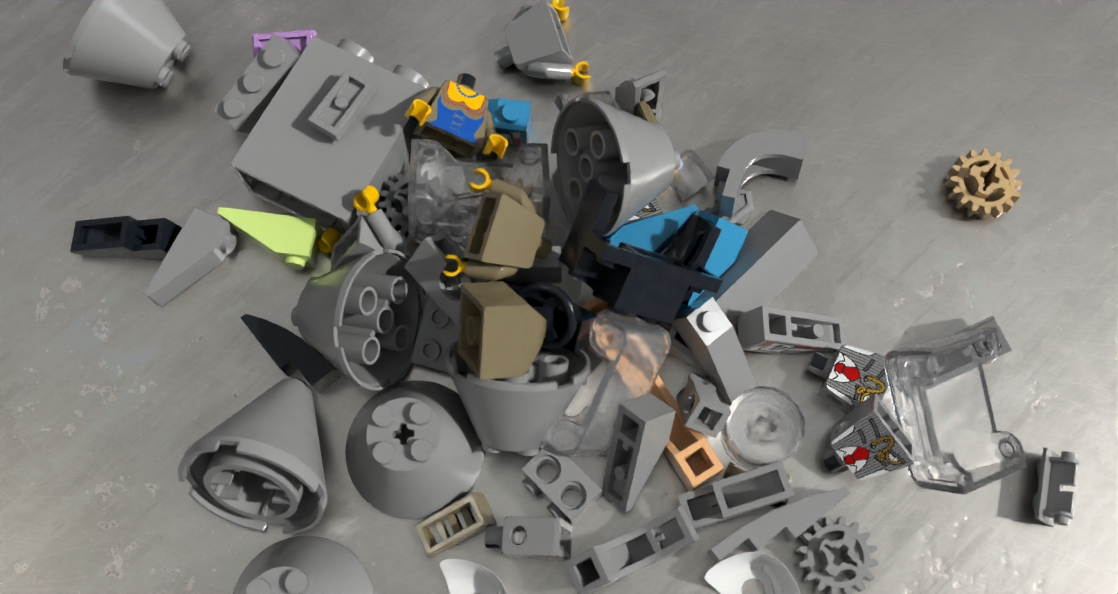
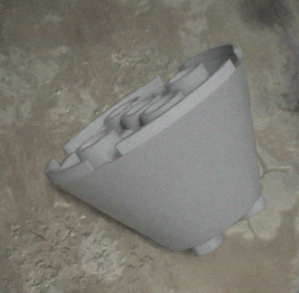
M94 0L70 40L69 44L74 46L75 49L71 58L68 56L64 57L63 70L72 76L155 89L158 85L165 88L174 76V72L171 71L177 60L183 62L191 46L187 43V34L164 0Z
M580 97L570 100L564 105L555 122L551 154L557 153L558 173H553L552 175L559 202L571 224L573 225L590 179L599 181L604 187L618 194L605 227L604 237L612 234L670 186L675 170L679 169L681 165L680 154L676 149H673L671 140L665 132L663 125L653 124L595 98Z
M374 250L324 275L311 277L299 297L297 306L294 307L291 313V321L294 326H298L302 338L355 385L368 390H383V387L387 384H396L406 375L413 365L411 358L423 314H421V295H426L425 290L414 281L413 276L404 268L410 258L397 250Z
M458 340L453 342L446 349L445 364L478 439L482 442V449L489 453H498L504 450L516 451L523 456L537 455L539 447L548 441L590 371L589 356L582 349L573 353L565 347H561L552 351L539 350L532 365L523 377L480 380L459 355Z
M413 380L389 386L375 394L363 405L350 426L345 455L350 478L359 494L369 504L393 517L425 519L463 498L471 487L475 485L483 466L485 451L482 449V442L478 439L457 392L435 382Z
M297 536L272 544L252 559L240 575L233 594H374V589L365 567L348 549L339 543L323 537Z

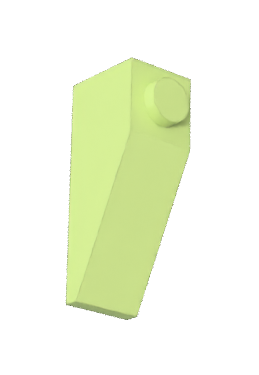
M225 207L218 208L217 213L223 220L228 221L239 234L278 259L285 266L297 270H302L305 266L316 268L319 254L318 241L324 232L317 219Z

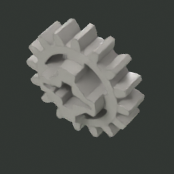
M828 516L822 519L823 528L815 522L810 526L812 535L809 533L801 534L800 538L806 543V546L796 548L797 553L804 555V560L797 563V567L807 568L808 573L803 579L805 582L814 579L816 581L814 588L816 592H821L827 587L828 594H838L839 589L842 594H852L851 586L860 592L865 589L862 579L871 581L875 578L868 569L869 567L879 565V561L870 558V553L878 549L877 546L867 545L866 540L871 535L869 532L863 534L857 532L859 528L857 521L846 526V519L841 516L833 524L832 519ZM826 533H841L832 542L826 538H821ZM854 545H856L859 551L860 559L856 556ZM839 549L841 551L839 557L843 562L834 564L835 556L830 552ZM814 554H816L819 559V570L814 561ZM839 572L853 576L844 582L833 581Z

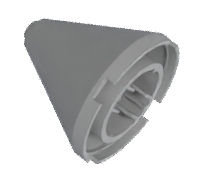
M295 377L279 381L189 446L178 467L180 482H184L187 478L192 485L188 495L200 506L217 517L250 530L264 532L267 524L284 526L283 534H294L315 527L322 518L328 496L313 396L307 383Z

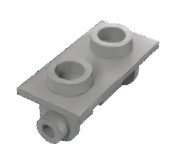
M1043 447L1042 459L1039 460L1037 466V473L1040 478L1038 493L1033 499L1035 518L1050 527H1054L1055 524L1069 526V521L1074 519L1076 493L1063 491V486H1077L1080 461L1076 460V453L1063 451L1060 457L1050 449Z

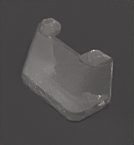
M412 139L408 183L409 235L413 241L421 244L424 238L446 232L458 246H467L483 192L475 193L471 191L468 187V181L473 182L475 185L485 183L483 177L473 173V170L477 168L486 170L489 178L493 181L498 178L523 189L536 208L535 214L544 219L545 226L541 237H547L551 201L547 143H526L518 146L513 154V163L446 161L445 148L439 142L429 139Z
M608 308L600 311L591 328L589 339L594 351L610 359V362L590 407L586 406L578 415L568 416L564 414L560 420L552 423L546 430L539 447L561 457L609 456L620 403L651 392L670 350V336L664 328L657 324L647 323L633 313H629L625 317L610 311Z
M979 328L901 347L885 355L884 369L896 420L915 443V463L907 466L910 477L919 487L965 495L1027 467L1023 447L1017 437L1010 432L998 431L996 429L982 364L994 362L999 357L1000 344L996 328Z

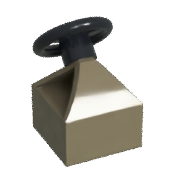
M503 281L461 283L458 353L480 380L523 377L532 365L539 350L552 351L565 346L575 333L577 326L575 306L567 293L552 283H529L517 293ZM537 292L551 295L546 304L542 306L531 307L525 301L528 296ZM561 303L566 314V326L563 333L558 336L553 321L554 311Z

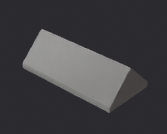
M769 210L748 230L749 232L744 240L743 247L739 251L735 262L719 277L723 282L718 292L714 293L705 290L695 301L713 297L733 325L737 335V316L762 305L767 306L819 255L801 219Z

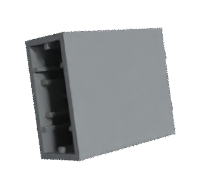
M313 36L230 165L250 192L301 217L317 219L321 227L325 229L332 227L342 237L361 215L368 216L367 212H361L354 207V197L368 185L375 187L379 193L380 190L388 191L386 181L398 182L397 173L403 174L424 138L413 134L419 123L418 119L411 115L407 118L404 114L412 104L413 99L429 88V83L420 73L408 66L396 65L391 72L373 64L374 59L372 55L354 41L342 39L335 46ZM349 68L375 83L377 92L337 142L311 126L308 118L346 69ZM379 195V200L374 204V205L376 206L377 210H378V203H379V202H382V201L380 200V195Z

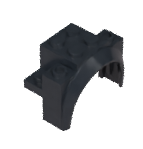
M590 179L577 216L558 259L569 268V275L587 284L593 290L592 295L609 304L607 308L610 311L625 317L629 313H633L639 319L650 324H656L657 321L672 324L681 303L688 305L693 292L701 294L703 289L714 293L718 292L723 280L707 270L705 265L722 229L703 217L692 213L675 242L663 254L621 241L618 247L611 245V240L604 237V231L618 194L604 187L599 181Z

